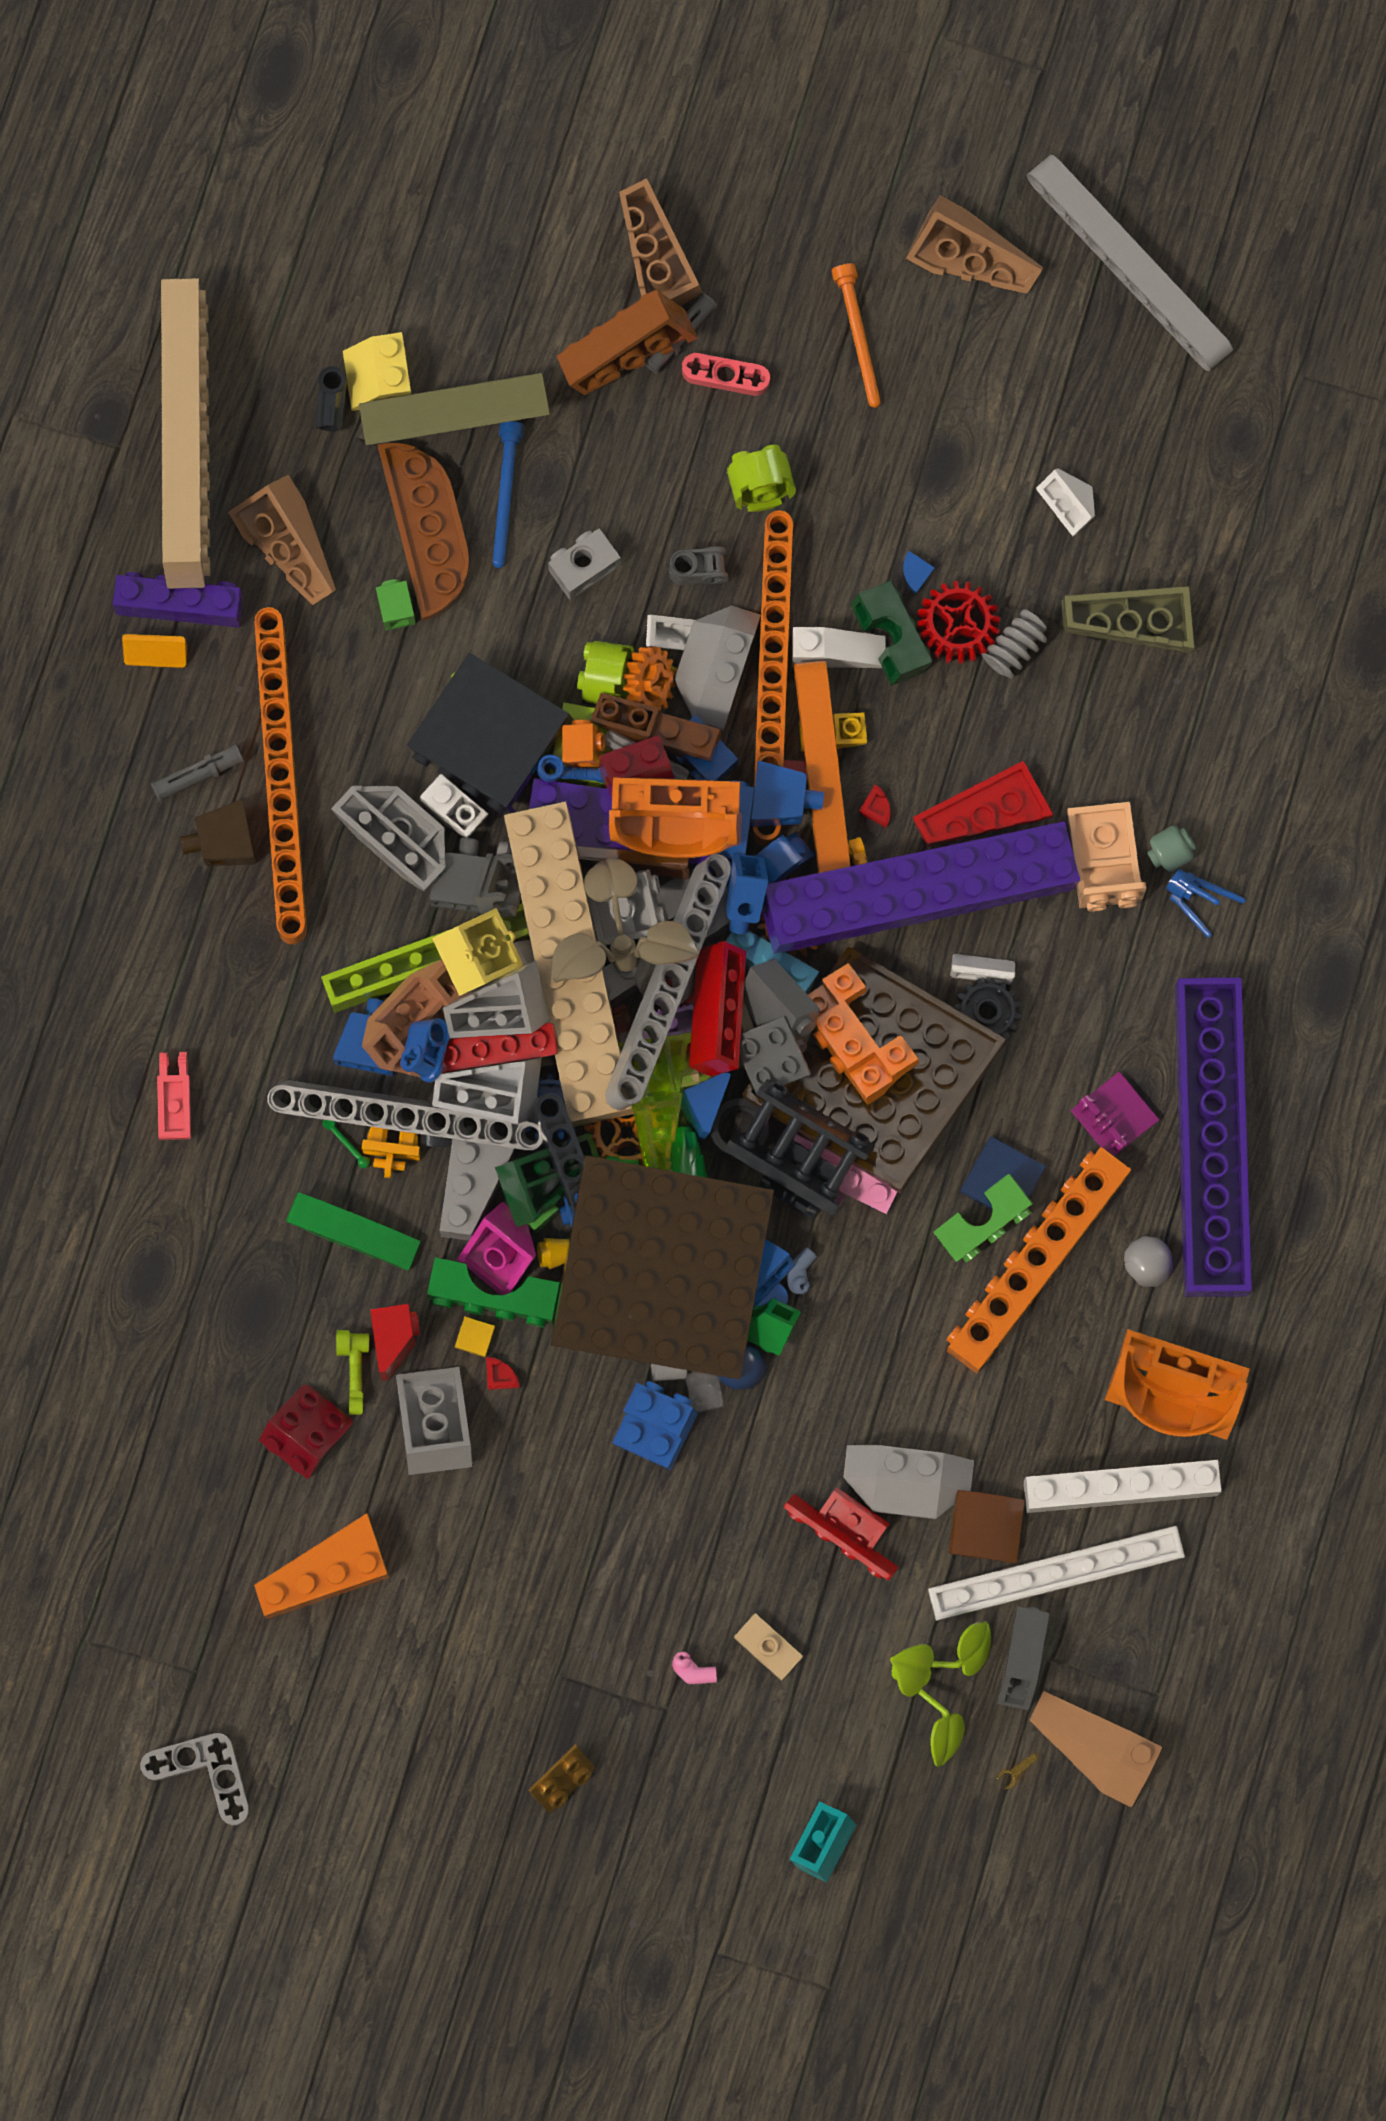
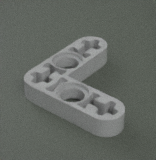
M213 1733L153 1750L143 1756L140 1763L141 1771L144 1776L153 1781L163 1780L207 1767L222 1820L229 1825L238 1826L248 1819L250 1813L249 1804L234 1747L226 1735ZM219 1739L221 1744H227V1748L222 1750L224 1761L231 1758L232 1765H221L213 1769L212 1763H219L216 1753L209 1752V1748L214 1746V1740ZM183 1748H191L195 1751L196 1759L190 1766H183L178 1761V1753ZM172 1751V1762L177 1768L176 1770L170 1771V1765L160 1767V1773L157 1775L152 1770H147V1765L151 1764L152 1757H156L158 1761L168 1760L166 1753ZM224 1770L232 1771L235 1775V1783L228 1789L221 1788L217 1783L218 1775ZM239 1789L240 1796H234V1800L237 1806H243V1811L239 1813V1819L234 1820L231 1815H226V1810L230 1809L229 1799L226 1798L222 1801L220 1795L232 1794Z

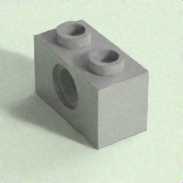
M600 528L593 533L591 531L583 533L576 539L575 545L568 550L561 548L550 557L551 561L548 562L549 572L569 600H572L621 567V557ZM579 557H587L591 560L590 565L587 567H579L574 562Z

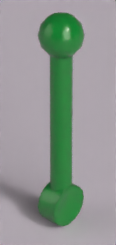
M323 1120V1127L326 1130H331L358 1160L359 1167L363 1169L369 1167L370 1159L358 1152L335 1126V1121Z

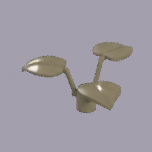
M608 858L600 861L588 871L584 879V888L586 894L595 901L605 902L612 899L618 937L611 943V951L600 941L593 943L591 937L584 933L573 934L564 938L558 944L553 954L552 975L555 983L594 976L604 968L606 956L609 962H613L617 970L628 972L636 968L639 957L652 964L666 965L686 962L698 958L699 954L688 930L680 923L674 921H663L652 925L648 929L647 938L641 937L637 946L632 938L624 935L618 898H627L635 893L637 877L635 871L626 862L620 859Z

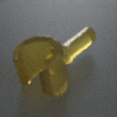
M1032 1753L1011 1770H1002L998 1774L997 1779L1004 1773H1009L1013 1777L1012 1783L1004 1789L1012 1788L1017 1782V1777L1038 1760L1037 1757Z

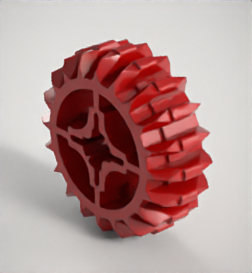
M956 580L953 582V587L950 590L948 585L943 583L941 584V594L937 590L932 589L930 591L932 599L924 598L922 600V605L925 608L918 609L917 616L921 620L917 621L916 626L918 629L923 630L919 633L920 639L923 641L929 640L926 643L929 650L937 648L934 654L936 659L940 658L942 653L947 654L946 663H951L952 657L957 656L958 664L961 665L964 663V656L966 655L971 662H974L976 660L975 651L980 655L986 654L985 646L995 644V640L992 637L999 635L1000 630L995 625L1000 624L1001 619L993 614L998 611V606L994 604L988 605L992 599L990 594L982 598L980 597L982 593L981 586L977 587L973 592L970 591V582H966L964 589L959 588V582ZM949 602H964L958 608H951L947 605L943 607V605ZM974 607L983 619V631L977 628V624L970 618ZM965 613L963 627L960 624V627H955L952 631L954 618L957 621V618H962ZM934 614L940 617V621L947 628L943 638L934 627ZM958 637H966L970 640L974 638V640L964 644L953 643Z

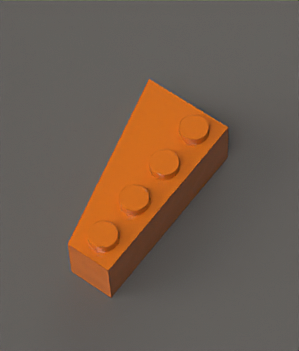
M366 1513L254 1586L263 1614L266 1619L376 1583L389 1578L370 1518Z

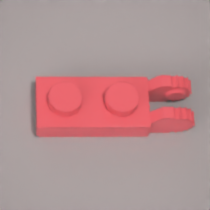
M179 1052V1075H168L169 1057L167 1053L159 1054L160 1076H157L159 1140L191 1139L190 1076L188 1075L187 1052Z

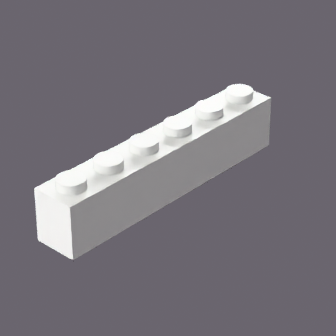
M1218 1460L1030 1476L1024 1480L1026 1511L1027 1513L1212 1497L1218 1496L1221 1493Z

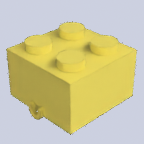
M497 908L432 938L459 996L523 966V962L513 943L515 935L512 931H507ZM506 935L511 937L509 941L506 939Z

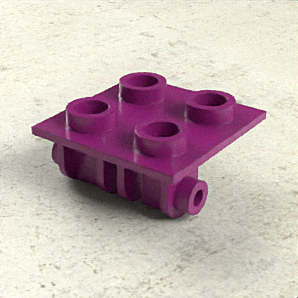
M1120 1072L1116 1073L1093 1093L1083 1097L1079 1104L1070 1110L1097 1144L1113 1156L1117 1155L1159 1121L1157 1116Z

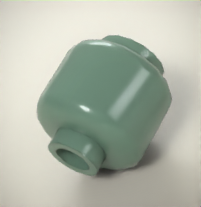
M1172 825L1151 838L1150 845L1152 849L1147 853L1156 868L1162 865L1166 871L1172 872L1193 859V850L1196 849V846L1185 828L1179 829L1177 826Z

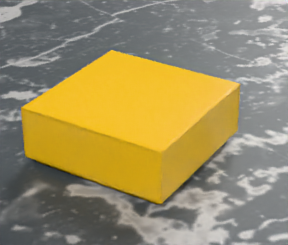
M464 1317L455 1348L486 1358L495 1326Z

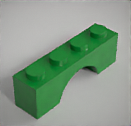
M435 1258L427 1296L428 1299L433 1300V1305L451 1309L452 1304L464 1306V1311L468 1313L482 1315L484 1310L496 1313L495 1317L501 1320L514 1321V1317L527 1319L526 1324L545 1327L546 1323L553 1324L560 1292V1283L528 1276L523 1285L516 1291L506 1295H491L481 1291L474 1285L469 1277L465 1263Z
M774 1298L763 1305L756 1306L752 1310L747 1341L758 1345L766 1352L780 1356L791 1336L801 1311Z

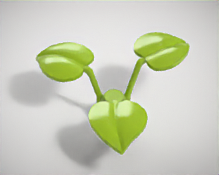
M986 1621L976 1622L963 1632L957 1647L959 1659L955 1662L933 1661V1650L926 1644L909 1647L890 1658L893 1665L892 1677L897 1680L901 1693L908 1697L918 1693L942 1714L943 1718L935 1722L931 1733V1752L936 1767L944 1765L956 1753L964 1737L965 1725L960 1714L953 1713L950 1715L945 1707L922 1688L930 1680L931 1667L960 1668L962 1666L963 1674L972 1676L984 1666L991 1648V1632Z

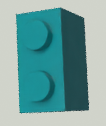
M819 1801L790 1860L799 1870L827 1883L857 1825L847 1814Z

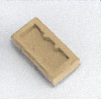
M756 1613L734 1636L735 1640L781 1681L803 1658L795 1648Z

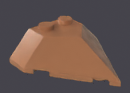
M442 959L410 974L368 1018L362 1047L379 1068L420 1077L415 1072H406L400 1065L408 1037V1029L416 1021L439 1018L446 1022L443 1008L460 997Z

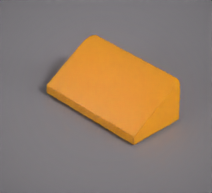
M124 634L122 637L123 655L126 665L184 668L187 665L188 645L184 637Z

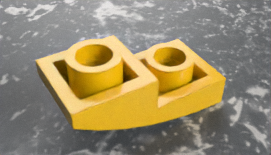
M864 713L833 714L836 749L867 744ZM799 720V732H800L801 752H803L804 750H803V741H802V733H801V724H800V720Z

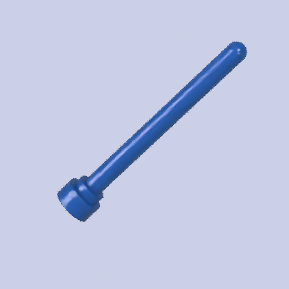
M515 421L503 422L499 426V436L502 437L501 442L504 443L492 561L493 566L496 568H502L505 564L516 445L520 443V439L523 438L524 424Z

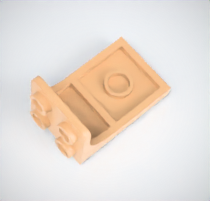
M1130 802L1068 808L1067 816L1071 847L1081 880L1077 885L1079 908H1087L1088 911L1095 912L1105 910L1106 905L1118 904L1119 908L1137 906V902H1142L1146 892V882H1141Z

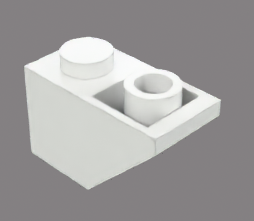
M442 774L420 796L421 805L445 826L466 838L488 816L487 812Z

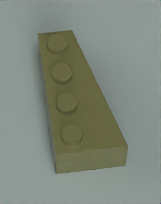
M1189 586L1064 596L1061 601L1063 627L1066 633L1191 653L1194 649Z

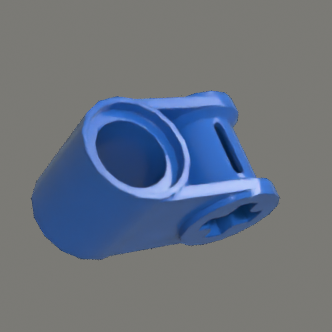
M443 1019L416 1021L408 1029V1037L400 1065L406 1072L419 1074L420 1078L425 1082L430 1083L436 1080L443 1068V1060L450 1039L447 1024Z

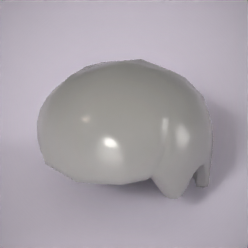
M1142 1236L1132 1241L1125 1251V1268L1128 1274L1141 1286L1157 1287L1166 1282L1173 1272L1172 1253L1165 1242L1157 1237Z

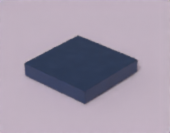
M990 1136L959 1193L993 1210L992 1204L984 1192L1006 1175L1011 1174L1026 1195L1030 1197L1046 1166Z

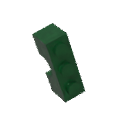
M891 581L858 593L850 606L863 631L881 628L886 630L893 638L894 645L886 647L878 658L891 686L923 674L932 663L931 653L928 646L922 643L917 633L914 619L908 616L903 606L900 592L894 589Z

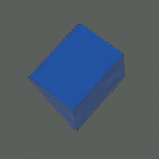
M727 1072L684 1090L677 1099L693 1132L698 1134L699 1141L701 1142L711 1131L731 1076Z

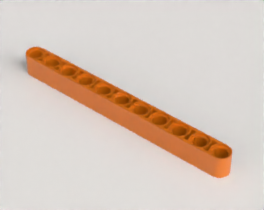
M780 510L768 515L764 531L754 788L758 761L773 763L783 767L793 521L788 513ZM775 523H781L786 526L787 530L778 534L773 532L770 527ZM773 553H781L786 559L782 563H774L769 557ZM777 582L782 584L785 589L780 593H772L768 586ZM776 612L781 614L784 619L779 623H771L768 621L767 616L770 613ZM775 642L781 645L782 650L773 654L768 652L765 647L767 644ZM774 672L781 677V680L771 684L764 677L766 674ZM773 702L779 706L780 710L774 714H769L764 711L763 706ZM771 732L776 734L779 740L774 744H767L761 737ZM781 825L773 826L775 828L774 833L767 836L762 835L758 831V827H752L753 839L759 845L767 847L779 838Z
M266 607L257 612L254 623L276 924L281 939L288 944L294 945L304 940L307 934L286 639L281 614L274 608ZM272 619L277 621L278 624L273 630H265L262 628L263 622ZM275 649L280 652L278 658L272 661L264 658V654L268 650ZM278 679L282 682L279 689L272 691L266 688L270 680ZM280 709L284 712V716L280 720L273 721L268 718L272 710ZM277 739H282L287 743L285 748L280 751H274L270 748L272 742ZM283 769L288 771L289 775L284 781H276L272 778L274 772ZM280 800H288L291 802V806L287 811L280 812L275 809L276 803ZM283 830L293 832L292 839L287 842L279 841L277 835ZM291 860L296 864L294 870L288 873L279 870L282 862ZM286 891H294L298 894L297 899L292 903L283 902L281 897ZM290 921H296L300 924V928L296 933L288 934L283 930L285 924Z

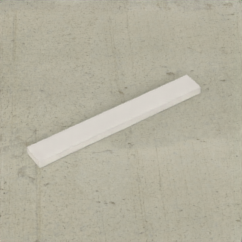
M1177 1526L929 1588L928 1592L935 1619L938 1621L1184 1558L1185 1555Z

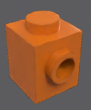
M574 720L572 725H562V762L574 768L599 767L601 751L605 750L604 733L594 724H591L590 720Z

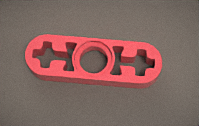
M701 353L689 354L682 363L683 377L691 384L753 396L764 394L770 385L768 370L758 364ZM694 362H698L701 369L709 370V364L714 365L712 379L708 378V371L699 370L697 375H693L692 370L688 367H693ZM723 367L731 368L735 373L734 378L728 382L721 381L717 376L719 369ZM740 370L744 371L745 377L743 378L742 384H738L740 379ZM755 374H759L760 380L764 381L759 382L758 386H752V381L750 380Z

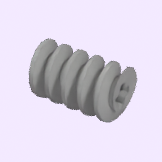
M1026 609L1020 612L1021 619L1014 618L1012 627L1004 629V636H998L995 639L996 645H989L987 647L988 654H982L983 659L990 667L1010 679L1014 677L1010 670L1011 666L1018 670L1022 669L1019 658L1026 661L1031 659L1026 650L1030 649L1038 652L1039 648L1035 641L1047 642L1043 634L1044 631H1047L1046 626L1036 615Z

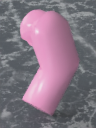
M681 1651L675 1654L672 1661L673 1669L687 1684L717 1682L716 1666L699 1668L692 1661L688 1653Z

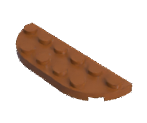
M377 444L421 619L425 621L441 614L456 601L468 577V548L453 489L445 470L433 457L407 444Z

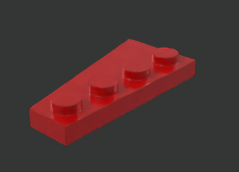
M1022 761L914 816L913 821L927 847L1052 818L1053 813L1026 764Z

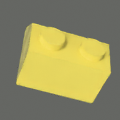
M402 332L373 336L343 351L351 411L360 410L359 403L411 395Z

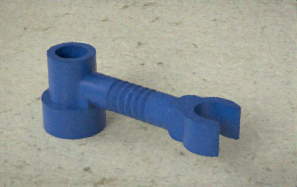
M555 755L544 756L537 767L539 778L546 782H554L559 778L597 781L605 785L599 768L563 766L562 760ZM550 768L554 771V774H547L544 769Z

